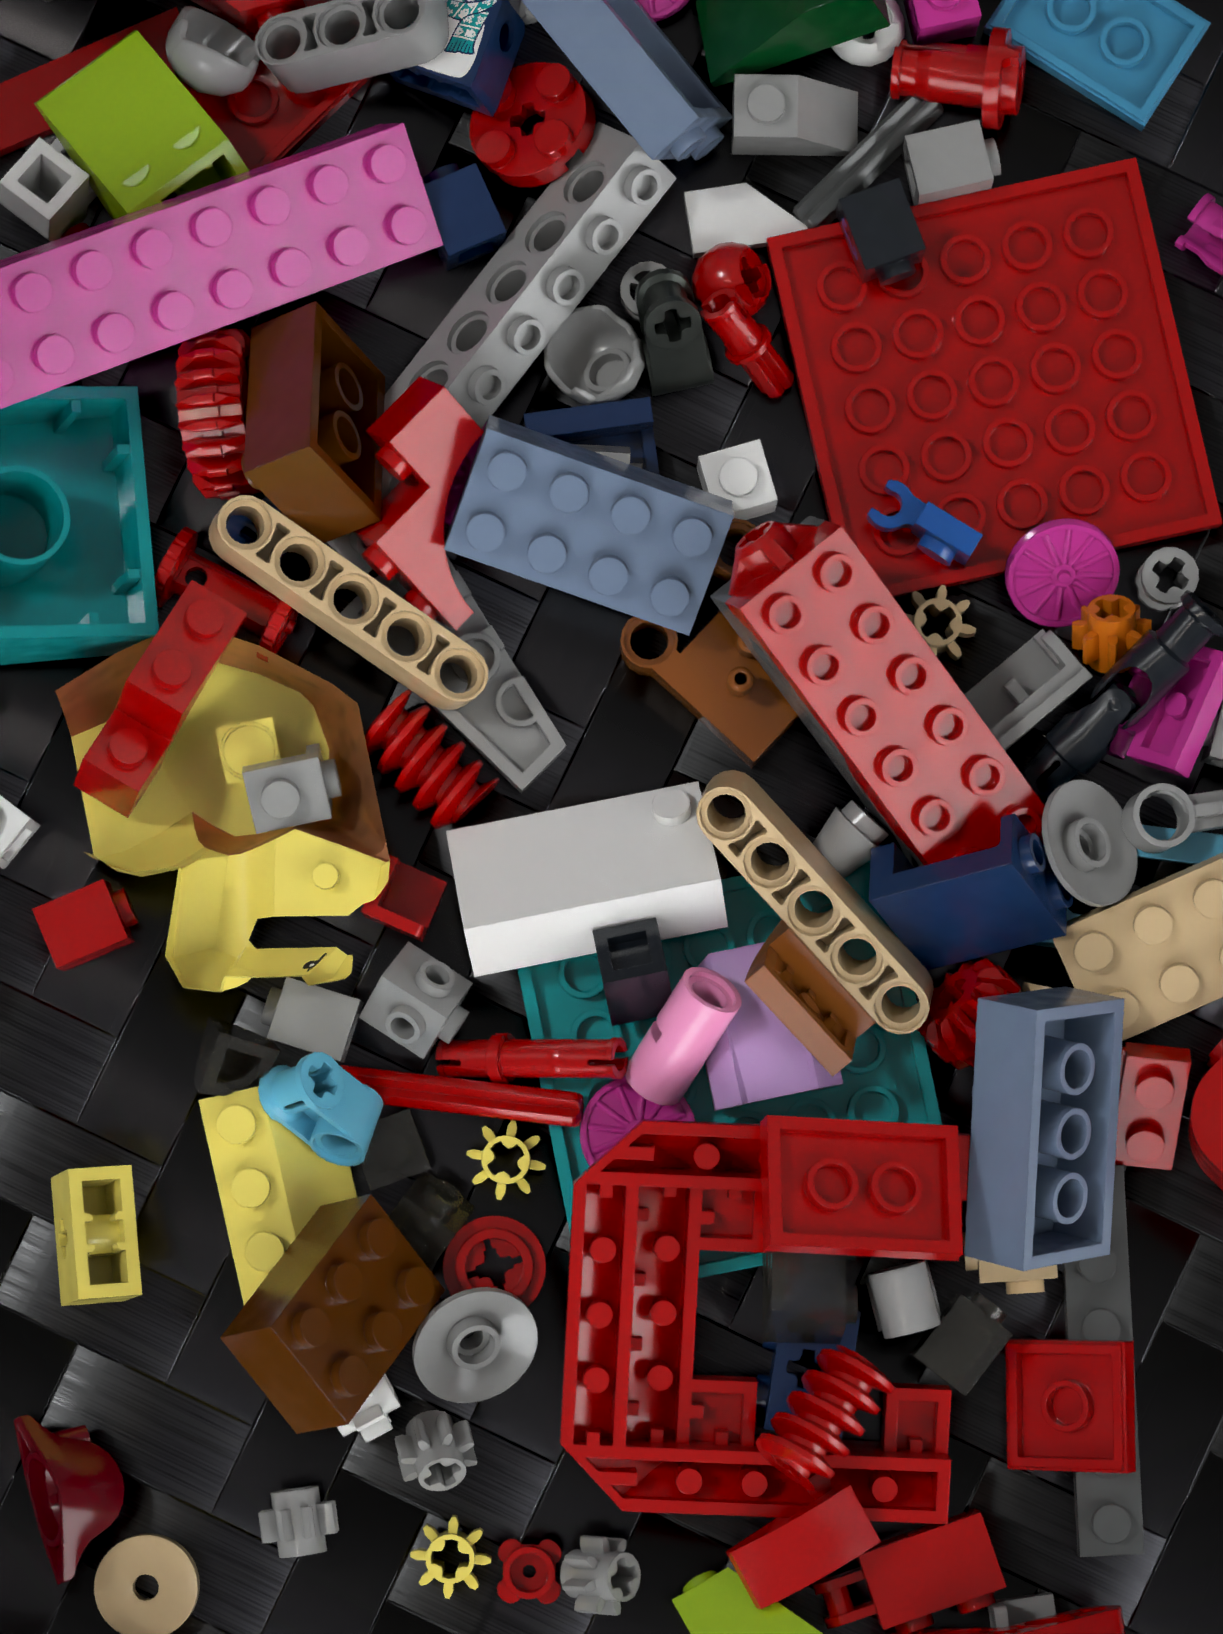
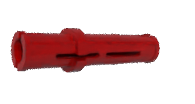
M495 1033L490 1039H453L450 1044L440 1040L436 1049V1060H450V1065H438L436 1067L439 1076L490 1078L493 1083L509 1084L515 1078L622 1079L628 1068V1057H615V1052H626L628 1049L624 1039L621 1037L611 1039H515L511 1033Z

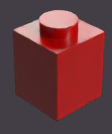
M101 879L32 909L57 969L67 971L135 942L129 927L139 922L128 894L124 888L113 891L111 883L105 879Z

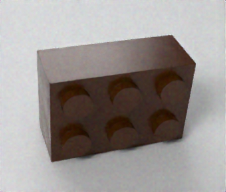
M316 301L252 327L250 357L246 363L249 379L247 405L244 408L246 423L245 452L241 458V466L246 480L254 489L261 490L280 510L281 514L323 543L381 521L383 466L375 457V454L381 448L366 430L384 413L385 376Z
M372 1194L320 1206L220 1339L296 1434L348 1425L444 1293L445 1289Z

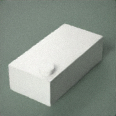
M696 781L446 831L463 929L474 977L594 954L597 952L593 930L656 918L661 940L728 927L721 877L713 843L706 837L697 822L696 811L702 796L699 782Z

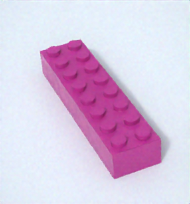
M404 123L372 126L0 260V409L443 246Z

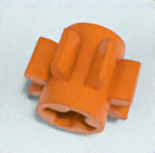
M1115 594L1099 596L1093 599L1088 606L1084 605L1081 607V620L1072 621V649L1083 650V663L1089 664L1095 671L1106 673L1148 629L1152 630V620L1140 618V605L1134 604L1132 600L1125 596ZM1132 667L1125 668L1121 670L1119 673L1125 672Z

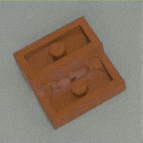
M781 920L757 953L744 982L833 1077L852 1061L856 1038L876 1022L794 931Z

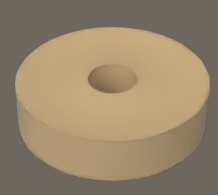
M154 1533L134 1535L115 1545L100 1562L94 1581V1596L98 1610L104 1620L121 1634L172 1633L191 1615L196 1606L200 1591L198 1569L189 1552L177 1541ZM147 1574L157 1580L159 1589L155 1597L144 1598L138 1594L136 1580L139 1576Z

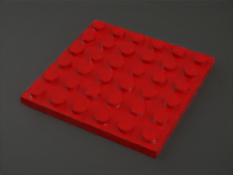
M1136 157L910 206L926 250L922 262L914 265L916 273L889 285H880L878 278L862 284L839 222L766 239L768 256L829 522L841 525L894 599L910 596L914 591L923 593L937 590L941 585L950 587L1005 575L1008 557L1020 538L1036 526L1056 519H1078L1096 526L1110 539L1115 550L1218 528L1223 524ZM888 480H896L903 483L922 502L927 504L929 501L983 534L965 566L954 559L947 566L923 553L917 547L920 538L910 533L911 529L901 528L894 532H883L874 528L868 522L866 517L871 508L878 510L885 516H894L900 511V503L897 498L884 491Z

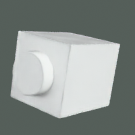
M760 439L698 456L697 472L703 491L731 500L734 512L733 519L748 520L775 512L778 499Z

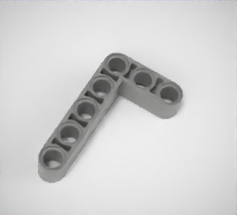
M332 0L278 14L268 19L260 27L255 37V51L261 61L287 90L297 94L309 93L425 64L442 53L448 43L447 0Z

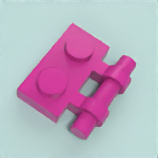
M1203 646L1188 662L1190 671L1137 724L1124 730L1122 729L1123 725L1119 724L1108 755L1124 760L1127 755L1141 765L1189 778L1223 700V651ZM1132 667L1128 670V673L1133 676L1128 687L1134 691L1136 699L1142 707L1149 699L1152 691V682L1146 672L1137 667Z

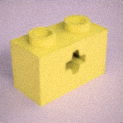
M132 1165L67 1169L51 1177L61 1306L122 1302L142 1295Z

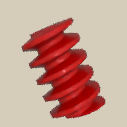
M408 689L393 700L367 729L365 741L368 756L384 750L377 765L378 771L385 775L401 768L402 770L395 783V788L400 793L419 786L420 788L412 803L413 807L417 811H422L437 804L438 806L430 823L435 829H440L452 823L456 824L468 815L497 786L500 779L497 777L479 785L476 779L484 763L478 759L462 767L458 761L466 744L460 741L447 748H443L440 743L448 726L442 723L426 730L423 724L430 708L427 705H423L408 712L405 706L412 693Z
M836 1345L838 1351L822 1349L817 1355V1363L823 1372L807 1370L801 1377L802 1384L808 1393L792 1391L788 1395L786 1402L793 1414L776 1412L770 1420L778 1436L770 1433H761L755 1441L757 1449L770 1464L788 1478L812 1492L816 1491L814 1485L808 1479L812 1473L829 1479L835 1474L825 1460V1454L830 1452L846 1458L850 1453L839 1437L840 1433L845 1431L861 1437L866 1431L854 1416L855 1412L861 1410L876 1416L881 1410L870 1396L871 1390L876 1389L891 1395L896 1389L885 1374L870 1361L842 1345Z

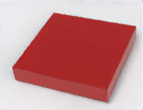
M1006 1339L1007 1469L1101 1473L1136 1472L1134 1341Z

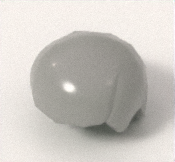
M185 6L181 10L166 38V55L172 69L182 82L200 93L224 97L243 91L255 76L260 61L255 51V41L227 21L193 6Z
M599 304L575 308L543 349L544 367L549 377L563 394L582 405L620 401L635 389L646 366L643 342L638 338L634 328L616 315L609 307Z

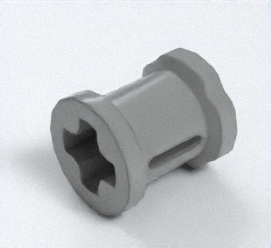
M1164 547L1154 551L1138 569L1134 581L1138 598L1147 608L1157 612L1180 607L1182 605L1180 597L1186 590L1193 593L1199 581V569L1194 558L1186 551L1176 547ZM1168 566L1177 572L1173 582L1178 587L1173 586L1164 593L1156 588L1159 582V576L1156 573H1161Z

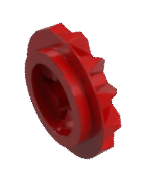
M485 1216L463 1226L449 1242L444 1255V1279L451 1296L472 1288H498V1286H494L490 1277L479 1278V1276L468 1278L467 1272L476 1270V1266L485 1262L484 1251H486L484 1240L489 1239L492 1248H496L499 1257L510 1256L511 1259L518 1256L522 1257L523 1262L514 1264V1268L505 1272L506 1283L503 1285L505 1291L517 1296L528 1307L538 1296L546 1275L545 1254L534 1233L519 1221L504 1216Z

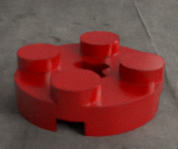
M546 62L523 64L512 68L498 109L493 117L473 110L469 128L471 145L480 161L490 172L498 175L502 181L516 187L544 185L558 179L569 170L565 163L575 155L578 148L584 154L591 143L595 130V109L592 99L566 66L560 63ZM535 114L545 117L544 122L534 125L533 134L525 135L521 126L526 119Z

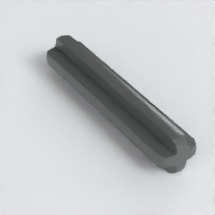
M907 96L794 206L793 213L796 219L805 224L808 229L832 223L837 218L836 210L839 199L865 190L903 153L905 135L925 131L943 114L944 108L942 104Z

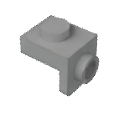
M319 743L307 745L305 754L243 766L242 769L256 834L332 818V798L342 796L335 759L323 760Z

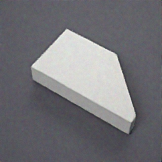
M747 183L684 192L693 258L702 257L708 250L720 243L736 242L745 244L751 249L766 247V239L769 237L808 229L805 224Z

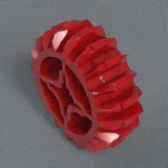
M221 327L183 341L178 349L179 357L175 363L177 379L174 382L177 390V403L175 405L179 416L178 428L182 436V450L187 457V469L192 474L194 485L205 498L230 500L240 495L262 492L261 490L254 489L248 483L241 466V458L245 452L246 423L244 408L247 405L249 379L246 363L250 357L251 342L243 329Z

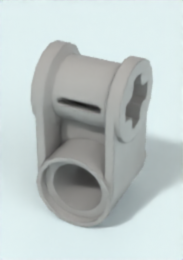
M927 1260L906 1263L864 1275L878 1332L882 1331L885 1339L909 1335L941 1325V1312Z

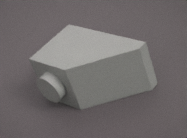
M734 75L732 92L733 155L846 156L858 145L857 91L800 75Z

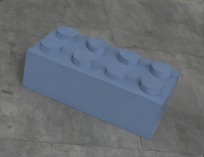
M489 415L451 521L444 550L689 636L734 517L733 504L731 500Z
M1066 986L978 998L964 1256L1020 1271H1027L1110 1255L1125 998Z

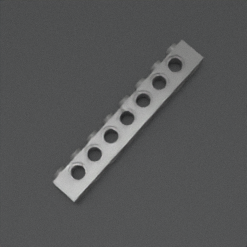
M598 122L595 125L591 143L584 154L578 148L575 155L567 161L565 165L569 170L549 184L387 391L384 400V412L420 376L444 386L482 429L489 415L496 411L677 178L660 160H651L632 136ZM384 467L382 469V500L400 482ZM354 532L324 543L367 574L372 570L361 556L368 547Z

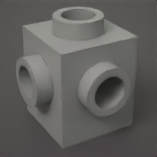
M408 941L379 979L359 1018L424 1059L438 1039L450 1044L463 1025L469 1011L460 1005L473 983Z

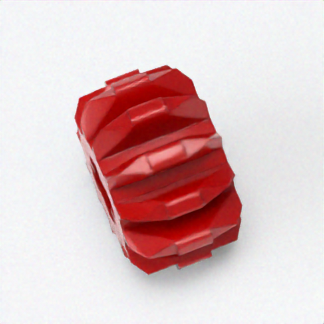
M987 958L976 963L967 961L962 964L958 972L954 974L946 973L945 981L939 987L934 988L927 1019L917 1030L925 1038V1043L944 1062L952 1064L958 1070L969 1065L974 1067L978 998L1022 992L1021 987L1000 966H995Z

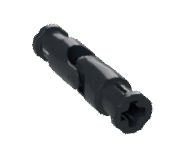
M1186 590L1180 597L1182 605L1156 631L1148 629L1105 673L1102 679L1095 685L1090 696L1093 699L1097 695L1096 701L1077 711L1065 714L1046 734L1048 742L1023 768L1016 766L1044 805L1058 786L1074 780L1080 773L1088 775L1108 754L1111 743L1117 734L1119 724L1123 725V730L1137 724L1190 671L1188 662L1215 635L1223 637V621L1191 591ZM1128 667H1137L1146 672L1151 680L1152 691L1148 701L1142 707L1136 699V694L1130 687L1112 680L1121 670ZM1057 760L1060 761V766L1044 780L1042 778L1043 774Z

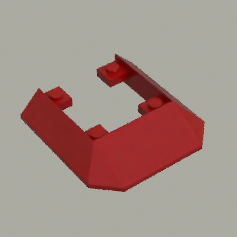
M642 1119L573 1181L560 1444L622 1511L789 1518L837 1485L847 1484L851 1485L870 1521L948 1524L951 1458L948 1455L952 1394L949 1385L892 1383L896 1388L891 1395L883 1393L881 1441L842 1440L850 1453L846 1458L830 1452L825 1454L824 1458L835 1474L829 1479L812 1473L808 1478L816 1491L812 1492L776 1469L757 1449L755 1441L759 1436H755L758 1384L756 1377L693 1375L700 1250L765 1253L763 1251L760 1124ZM958 1133L962 1212L963 1201L967 1200L970 1135Z

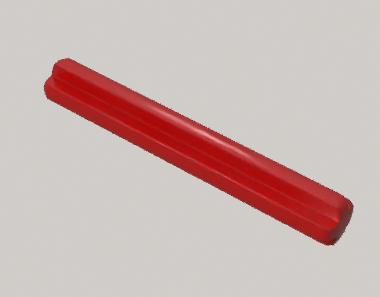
M340 1065L362 1084L374 1089L382 1097L384 1105L567 1127L579 1126L583 1116L584 1098L583 1095L576 1092Z

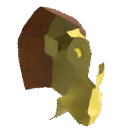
M153 638L111 656L55 692L71 737L77 772L87 751L114 712L127 678ZM233 638L183 722L159 771L130 816L126 818L81 790L94 856L85 854L93 860L103 862L117 873L141 878L179 870L166 958L184 989L223 993L224 991L238 988L253 978L303 977L309 986L345 980L352 974L353 955H347L338 947L256 949L249 940L258 919L299 916H349L363 904L374 901L388 883L390 857L358 703L324 679L260 646ZM258 653L259 655L267 658L268 661L265 662L257 658L259 656H257L256 654ZM319 743L323 760L335 759L341 784L342 796L332 798V818L256 834L242 775L243 766L305 754L307 745Z

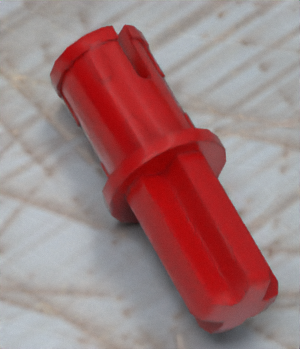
M724 288L714 292L703 302L701 306L703 310L700 311V315L723 341L726 347L725 356L731 364L741 365L762 393L767 394L772 399L781 397L784 391L793 385L794 374L771 345V332L764 324L756 323L743 307L744 305L738 299L733 289Z

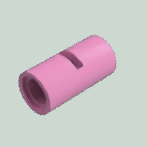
M692 967L684 972L659 1012L657 1020L653 1022L628 1062L625 1077L630 1086L639 1095L653 1103L664 1106H672L680 1102L741 1007V996L728 979L713 970L703 967Z

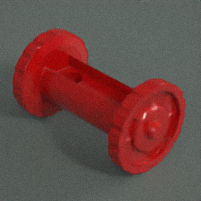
M184 527L162 558L154 576L157 607H162L174 593L181 597L188 586L185 579L189 572L193 570L202 571L207 576V581L203 587L245 611L247 615L241 628L261 637L258 646L277 655L288 634L292 633L299 612L265 588L196 554L198 532ZM258 653L256 654L257 656L260 657L259 659H261V660H263V661H265V662L268 661L267 658H265V657L259 655Z

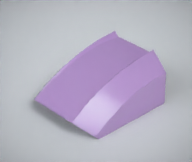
M765 942L710 953L698 965V967L713 970L728 979L736 987L742 1000L741 1007L705 1062L714 1111L843 1084L841 1071L832 1077L744 982L753 960Z

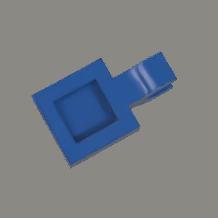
M888 480L884 491L897 498L900 503V511L894 516H885L878 510L871 508L866 517L868 522L874 528L883 532H894L901 528L911 529L910 533L920 538L917 547L923 553L947 566L951 564L953 559L965 566L983 534L929 501L927 504L922 502L903 483L896 480Z

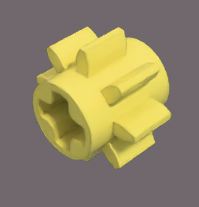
M511 1120L508 1124L505 1136L496 1137L487 1126L482 1127L483 1136L489 1143L483 1151L472 1149L467 1150L466 1153L470 1158L481 1160L483 1171L475 1175L472 1180L473 1184H481L488 1178L497 1182L495 1194L498 1200H502L506 1194L507 1184L517 1183L521 1191L529 1194L531 1192L530 1185L524 1178L529 1169L536 1171L546 1170L544 1163L531 1160L529 1152L530 1149L539 1143L540 1137L538 1135L532 1136L525 1142L515 1138L517 1123L514 1120ZM502 1142L508 1149H512L517 1145L522 1148L524 1155L517 1161L521 1172L517 1176L511 1178L505 1171L495 1175L491 1171L489 1165L496 1159L492 1148L496 1144Z
M452 1515L448 1523V1530L438 1533L434 1526L427 1523L423 1527L425 1536L431 1541L428 1549H413L410 1553V1557L415 1560H426L428 1570L423 1573L418 1583L423 1586L435 1578L439 1582L444 1583L443 1593L447 1599H450L454 1591V1583L461 1582L462 1580L465 1581L468 1587L476 1590L479 1587L477 1577L471 1572L474 1564L487 1565L492 1561L491 1555L476 1553L474 1543L480 1539L484 1530L480 1527L474 1529L469 1535L459 1531L457 1515ZM451 1539L458 1541L459 1552L469 1554L470 1560L469 1562H460L456 1573L444 1572V1561L434 1559L433 1551H442L446 1541Z

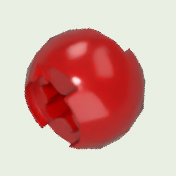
M736 242L717 244L697 260L692 276L694 296L697 301L700 300L703 304L707 297L714 292L724 288L733 289L738 299L744 305L743 307L750 316H753L766 304L771 289L769 268L766 263L762 264L759 256L745 244Z

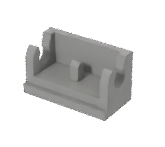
M1042 629L964 695L1006 751L1081 689L1093 676L1051 630L1046 633Z

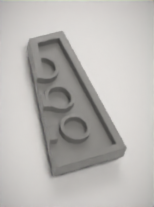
M447 557L456 587L474 613L457 631L437 620L434 621L476 649L484 657L488 667V681L484 690L475 699L458 709L442 710L432 706L430 703L428 704L522 794L566 750L567 745L524 676H521L506 652L505 646L493 626L488 623L473 599L471 591L458 570H455ZM380 575L375 578L401 598L408 592L395 577L389 582ZM357 596L340 614L349 619L360 618L363 612V604L360 597ZM401 626L389 627L387 631L389 647L401 656L413 655L415 640L411 632ZM445 662L442 664L440 678L443 685L454 693H464L468 686V678L465 671L455 663Z

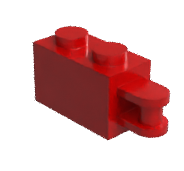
M976 1508L948 1517V1524H928L881 1540L880 1543L857 1557L860 1567L812 1584L815 1594L823 1595L829 1616L824 1618L827 1629L839 1627L876 1614L883 1630L895 1626L897 1634H909L931 1626L935 1623L932 1613L954 1605L957 1606L959 1614L987 1607L996 1602L993 1592L1007 1587L982 1514ZM865 1580L871 1601L853 1606L847 1585Z

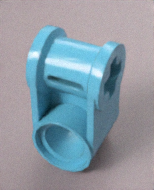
M324 1052L310 1053L302 1057L298 1064L293 1067L287 1065L274 1066L266 1070L259 1081V1100L264 1111L271 1119L281 1123L308 1144L319 1157L327 1162L348 1167L364 1162L384 1105L382 1097L374 1089L362 1084Z

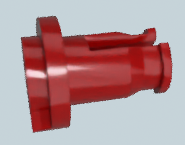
M993 27L988 46L939 42L916 45L908 44L907 39H902L900 45L895 46L890 84L891 99H899L900 95L912 96L931 103L982 109L983 128L1000 130L1005 114L1018 115L1025 76V46L1012 45L1011 28Z

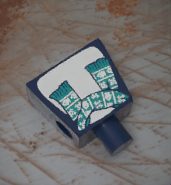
M447 0L449 37L443 52L425 64L389 72V74L399 84L493 117L498 109L525 33V23L508 0Z

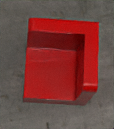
M389 855L390 871L388 883L374 901L363 905L361 913L370 920L423 942L448 883L400 862L399 858Z

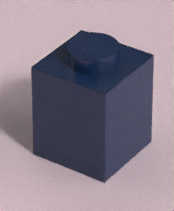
M457 163L448 164L430 172L424 177V187L443 242V246L436 249L446 271L498 250L505 242L507 231L476 163L460 169Z

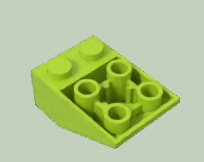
M138 30L131 32L34 103L73 162L90 175L89 185L112 219L249 171L226 135Z

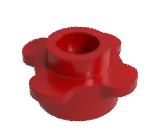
M515 1538L505 1540L498 1549V1557L503 1562V1579L497 1585L499 1597L507 1603H515L520 1598H537L542 1604L554 1602L561 1592V1586L555 1580L556 1563L562 1556L559 1545L550 1539L542 1540L538 1545L521 1544ZM532 1565L535 1568L536 1573L533 1577H526L523 1574L525 1566Z

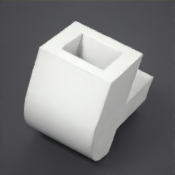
M39 137L0 180V204L50 242L60 239L68 229L83 222L87 217V207L96 198V194L89 185L90 175L73 162L58 138L49 145Z

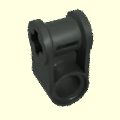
M670 268L649 272L637 285L635 300L643 339L646 363L645 372L651 395L657 396L714 383L709 348L702 328L700 314L694 304L693 292L688 279L680 271Z

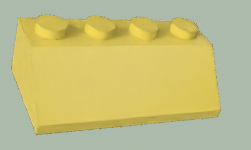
M259 1086L198 1100L244 1305L320 1206L358 1197L351 1166H340L327 1162L285 1126L271 1119L264 1111L259 1100Z

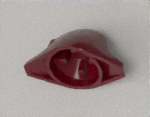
M23 1415L13 1421L24 1475L38 1529L57 1585L74 1577L77 1564L85 1547L93 1538L107 1529L119 1515L124 1499L123 1477L111 1455L100 1446L91 1443L90 1435L85 1425L51 1433L32 1416Z

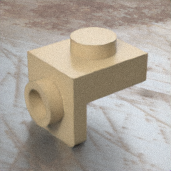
M963 1232L964 1250H965V1232ZM964 1256L965 1270H978L979 1283L1005 1282L1006 1294L1045 1292L1044 1279L1058 1278L1057 1265L1020 1271Z

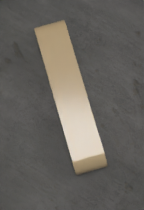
M249 495L237 496L222 506L213 518L209 527V541L213 550L221 559L432 706L442 710H455L465 706L484 690L488 681V667L484 657L476 649L263 500ZM233 515H242L249 518L257 530L256 541L250 544H241L234 541L226 529L227 518ZM286 552H295L302 555L310 567L308 580L294 581L289 579L280 567L281 555ZM348 589L360 597L363 604V612L360 618L349 619L342 616L336 610L334 605V593L336 590ZM401 626L411 632L415 640L413 655L401 656L389 647L387 642L389 627ZM443 663H455L465 671L468 678V686L464 693H454L443 685L440 678V669Z
M736 770L723 771L715 775L706 785L696 811L698 825L706 837L879 1026L895 1034H907L919 1029L927 1019L934 991L933 980L927 969L753 778L744 772ZM725 794L735 796L745 807V814L739 818L724 817L717 812L713 799ZM770 842L778 844L787 852L789 861L778 866L766 864L757 854L756 847ZM814 890L822 892L828 896L833 908L824 913L811 912L803 906L800 901V895ZM856 938L866 940L873 946L876 955L868 960L854 959L846 953L843 943ZM904 986L916 993L919 1002L911 1007L896 1006L889 1000L886 992L893 987Z

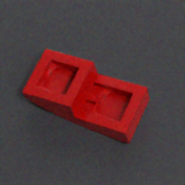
M839 1484L789 1518H775L727 1550L726 1553L755 1607L763 1609L820 1580L881 1541L851 1485Z

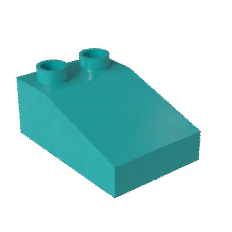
M62 386L0 409V665L110 656L147 639L154 638L159 631L138 386Z

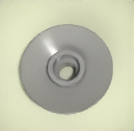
M1072 780L1058 786L1051 793L1045 804L1042 816L1044 849L1057 879L1073 897L1090 906H1109L1122 900L1133 886L1137 872V848L1129 842L1122 828L1123 809L1115 798L1094 782Z
M479 1287L461 1291L434 1307L419 1326L412 1347L414 1369L427 1390L446 1401L474 1403L490 1399L514 1385L530 1366L538 1343L536 1322L525 1303L510 1292L491 1287ZM475 1331L471 1337L463 1339L467 1334Z

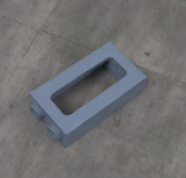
M521 0L651 160L676 159L680 161L690 156L698 160L708 154L722 141L724 135L719 129L733 116L637 0Z

